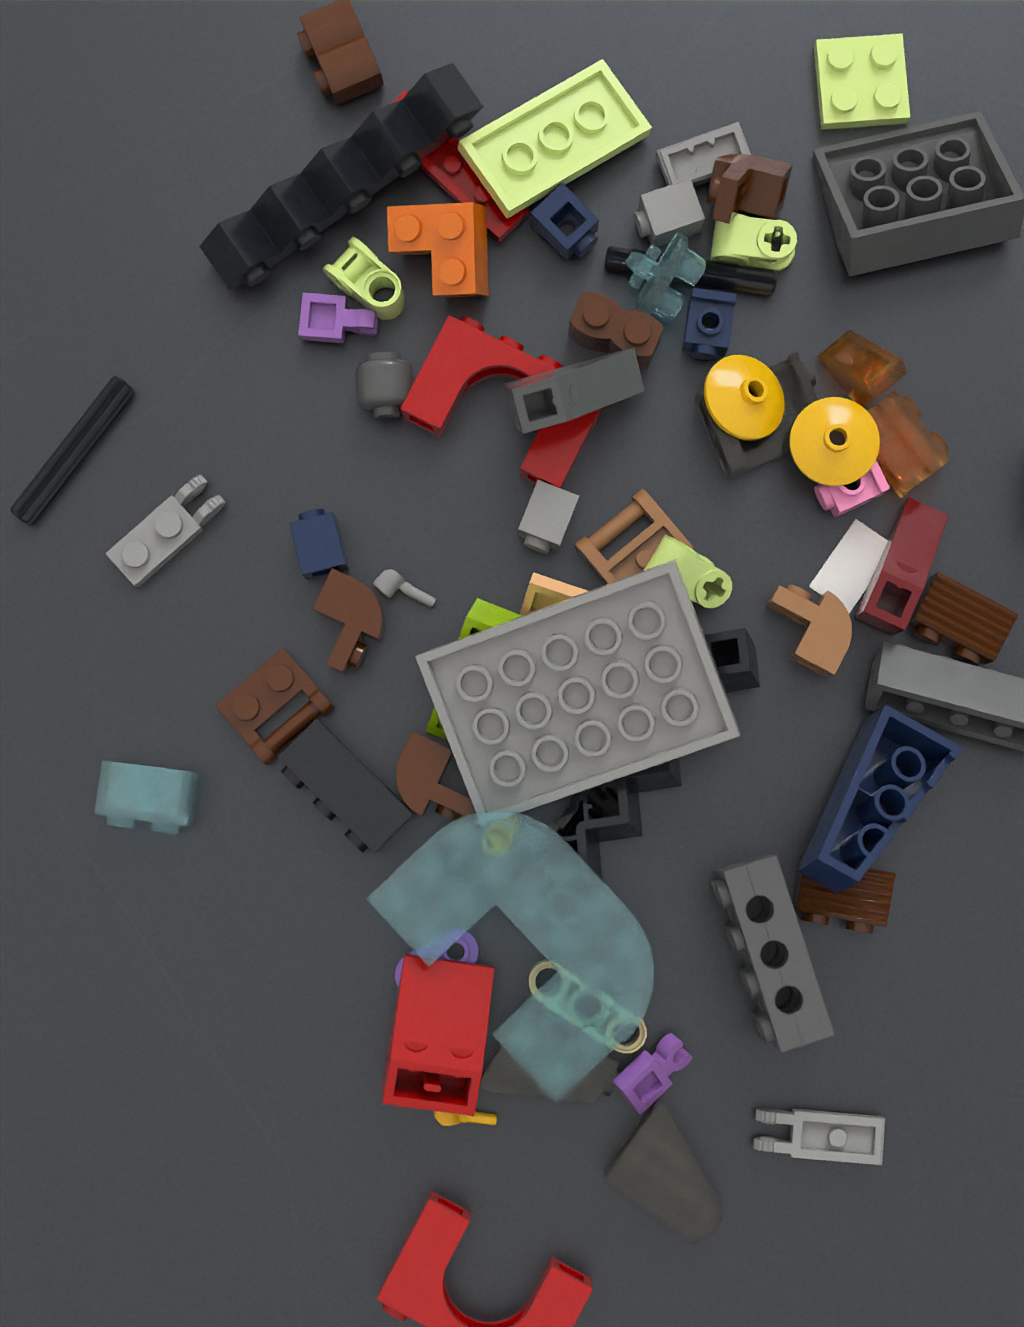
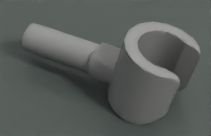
M391 569L384 570L373 582V585L388 599H391L398 590H401L405 595L432 608L436 601V598L413 587L399 573Z

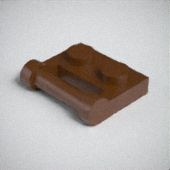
M284 647L215 705L267 766L277 758L276 752L321 714L327 716L335 709L330 700ZM304 692L310 701L266 739H263L257 730L299 694Z

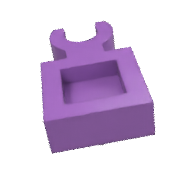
M672 1033L665 1035L660 1040L653 1055L644 1050L612 1081L628 1104L640 1116L673 1084L668 1076L674 1071H680L685 1068L693 1058L691 1054L682 1048L683 1042Z

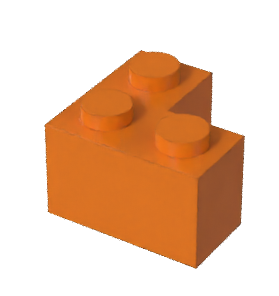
M474 202L387 207L388 252L399 255L431 254L433 296L445 298L489 296L487 214L485 206Z

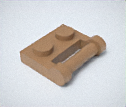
M640 489L631 497L633 502L589 538L583 536L574 543V547L579 554L591 565L606 584L644 571L665 534L693 549L690 542L644 489ZM643 515L648 517L652 524L608 561L601 555L599 551Z

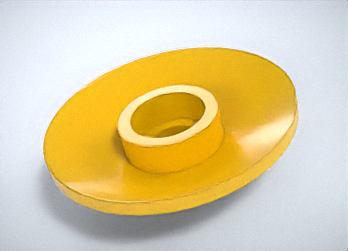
M746 355L727 356L718 361L706 376L704 383L705 404L710 416L723 431L738 439L758 440L768 436L779 426L785 410L784 393L775 374L761 361ZM748 388L752 391L754 396L750 394Z
M829 397L817 400L801 411L791 428L789 446L796 466L806 477L825 486H844L859 480L871 469L878 456L880 437L874 419L865 408L849 399ZM833 431L841 432L845 437V443L840 446L834 445L829 439L830 433Z

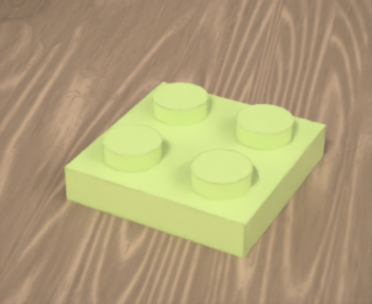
M903 34L816 40L814 56L821 130L908 123L910 108Z

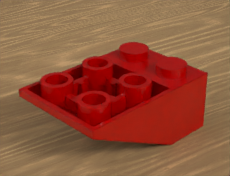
M404 953L382 1078L383 1104L468 1116L475 1115L483 1070L494 966Z

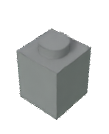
M691 178L640 195L638 211L634 212L637 230L641 238L648 236L652 249L701 233L705 221Z
M537 480L518 528V536L525 538L523 545L544 554H548L550 549L559 552L577 508L579 495Z

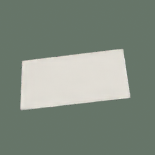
M855 519L809 587L820 595L830 591L842 601L848 613H850L867 589L888 540Z

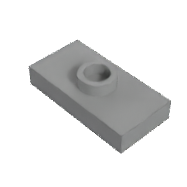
M736 122L659 149L656 152V158L667 186L691 178L693 186L696 187L711 181L716 158L728 154L751 155L740 124Z

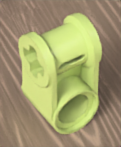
M737 214L730 224L715 220L710 260L781 271L787 268L793 261L797 244V233L793 226L782 220L754 218L743 214ZM773 240L781 241L779 252L771 251Z
M352 237L348 241L349 247L333 265H325L323 268L324 273L340 290L348 296H352L365 309L375 311V317H378L380 320L396 318L403 311L406 301L400 279L365 244ZM381 288H391L395 291L392 298L388 301L379 302L373 299L375 293Z
M664 535L644 571L676 559L692 601L706 608H716L724 604L732 592L730 576L723 570L715 567L708 558L700 555L675 538Z

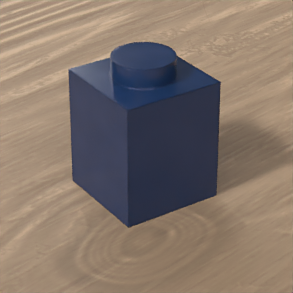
M313 509L299 514V521L289 523L301 573L306 580L327 576L332 568L339 572L349 570L338 522L333 512L325 514L324 509Z

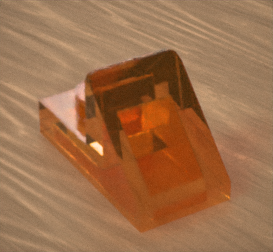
M850 329L817 356L820 364L852 401L862 407L869 401L877 399L908 373L902 359Z

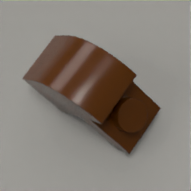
M728 154L716 158L706 201L715 204L712 220L730 224L739 211L774 219L784 205L793 164L748 154Z
M332 568L313 610L317 614L344 626L326 665L347 676L350 667L358 669L368 647V645L362 643L365 636L380 643L382 642L385 632V617L379 601L365 584Z
M412 731L400 755L396 769L398 790L405 803L421 816L425 815L431 801L438 803L435 812L457 823H460L462 816L472 819L475 809L471 799L440 784L453 757L452 750Z

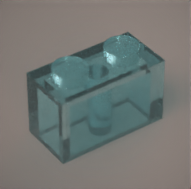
M102 760L94 814L108 816L107 825L134 828L135 820L152 822L151 831L178 834L179 825L192 826L199 773Z

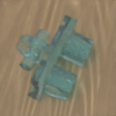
M678 232L674 235L658 263L656 260L662 251L655 245H650L645 255L631 252L626 260L627 266L634 272L628 281L632 287L639 289L644 280H647L637 296V301L640 304L637 310L649 315L654 313L672 321L684 303V294L669 287L674 277H677L694 286L706 268L705 260L688 248V238Z

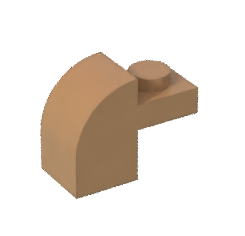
M788 584L787 588L779 585L770 596L766 607L804 626L788 658L826 678L835 675L850 646L852 638V623L845 605L830 591L822 594L817 604H814L810 601L812 595L802 588L792 584Z

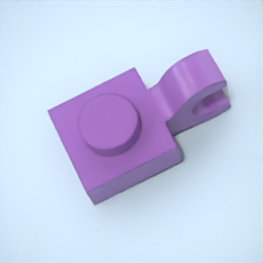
M303 293L298 336L301 340L344 343L345 331H351L360 335L377 336L379 318L375 317L376 312L373 310L348 309L349 300L346 296Z

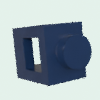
M563 183L530 214V227L535 232L538 231L566 260L574 253L579 257L584 256L598 241L594 234L598 231L599 219ZM571 225L575 231L570 236H566L560 230V227Z
M700 288L692 289L688 304L682 351H689L692 357L701 360H716L718 356L725 357L729 348L737 294ZM702 320L717 321L718 326L712 330L706 329L702 324Z

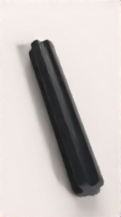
M610 246L606 251L605 270L613 273L762 295H772L777 284V272L773 269Z
M117 376L110 379L12 505L10 511L15 517L28 525L35 521L132 396L134 390L126 381Z

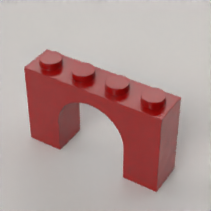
M449 315L400 408L403 419L442 437L464 394L477 382L492 376H509L519 380L563 366L548 356L540 355L537 359L523 352V345L512 338L502 335L499 339H496L484 333V326L469 317L462 316L458 320ZM603 408L567 422L539 429L520 467V477L534 484L537 483V480L563 489Z
M431 1191L383 1281L376 1299L383 1303L382 1309L392 1317L402 1321H406L407 1317L424 1325L423 1327H573L593 1290L590 1277L551 1256L530 1298L517 1313L509 1318L493 1322L480 1321L467 1316L452 1302L446 1289L444 1275L445 1269L470 1223L471 1212Z

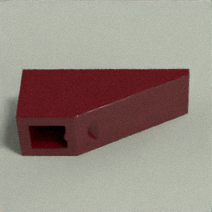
M910 497L906 499L854 618L894 636L906 630L924 589L949 517L948 514Z

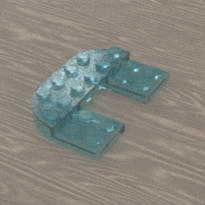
M486 810L458 818L433 835L366 898L428 966L433 964L496 904L558 970L493 1032V1036L555 1103L565 1096L622 1041L626 1042L637 1029L647 1011L653 991L654 963L650 945L643 928L631 910L572 849L564 838L550 826L534 817L514 811Z

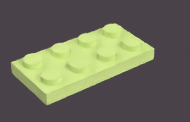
M602 59L459 141L458 150L508 219L552 193L561 183L566 185L648 137L652 127Z

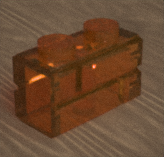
M895 390L868 410L877 425L880 437V447L876 461L885 479L900 498L950 461L945 454L948 452L946 442L936 431L928 432L918 420L921 417V412L910 397L905 395L901 398Z

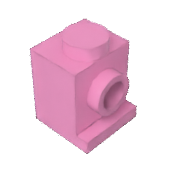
M877 461L862 478L855 481L858 486L856 490H848L845 486H825L817 483L818 485L814 487V491L821 507L825 511L830 509L834 518L884 495L890 487Z

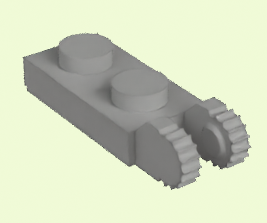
M202 475L194 477L179 489L175 497L171 495L105 553L135 587H140L203 531L202 527L222 510L226 504L224 499L217 495L207 500L193 517L184 509L208 484Z
M756 1109L755 1120L764 1124H788L791 1127L790 1141L771 1136L754 1137L753 1149L786 1153L792 1158L882 1165L885 1118L882 1116L792 1109V1112L778 1109Z

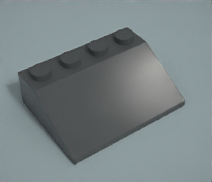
M981 111L813 149V158L836 246L849 277L1020 238L1024 213V194Z

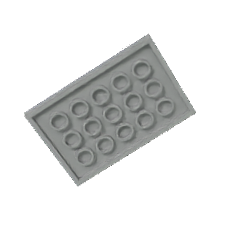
M676 559L415 656L481 826L740 736L739 727Z

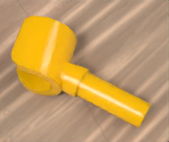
M434 1111L435 1119L443 1126L467 1122L496 1126L497 1114L475 1112L474 1116Z

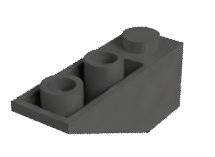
M634 347L504 383L515 427L523 434L570 421L645 392Z

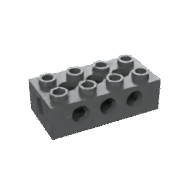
M763 854L715 869L714 872L717 880L710 882L711 889L718 908L727 909L731 923L724 925L725 933L731 950H736L737 954L741 953L745 967L739 968L738 973L746 995L750 994L751 998L756 1000L758 1011L752 1012V1017L760 1039L764 1038L766 1044L770 1043L780 1052H785L835 1036L777 855ZM758 896L762 902V911L758 917L749 919L746 914V905L751 898ZM774 941L776 946L775 956L770 961L763 963L760 957L761 949L767 942ZM789 986V999L783 1005L776 1006V993L782 987Z

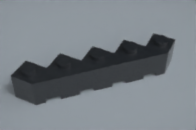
M454 63L427 72L402 100L372 111L351 137L321 148L300 174L270 185L250 210L219 222L199 247L229 290L244 283L252 287L263 281L271 273L269 269L297 249L300 251L314 244L321 237L320 233L348 212L354 214L364 208L372 200L371 196L398 176L403 178L414 172L423 163L422 158L428 156L448 140L452 139V141H455L468 133L474 126L471 120L483 108V105Z
M746 628L704 635L725 693L760 687L756 647ZM679 757L575 793L570 799L572 803L556 823L552 822L541 835L544 880L559 892L603 886L599 842L642 836L638 793L682 786Z

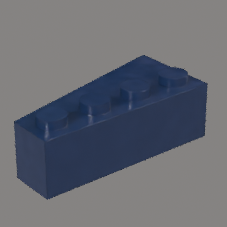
M886 704L864 720L797 872L836 894L859 882L893 839L892 836L916 810L918 803L943 776L942 773L958 757L964 748Z

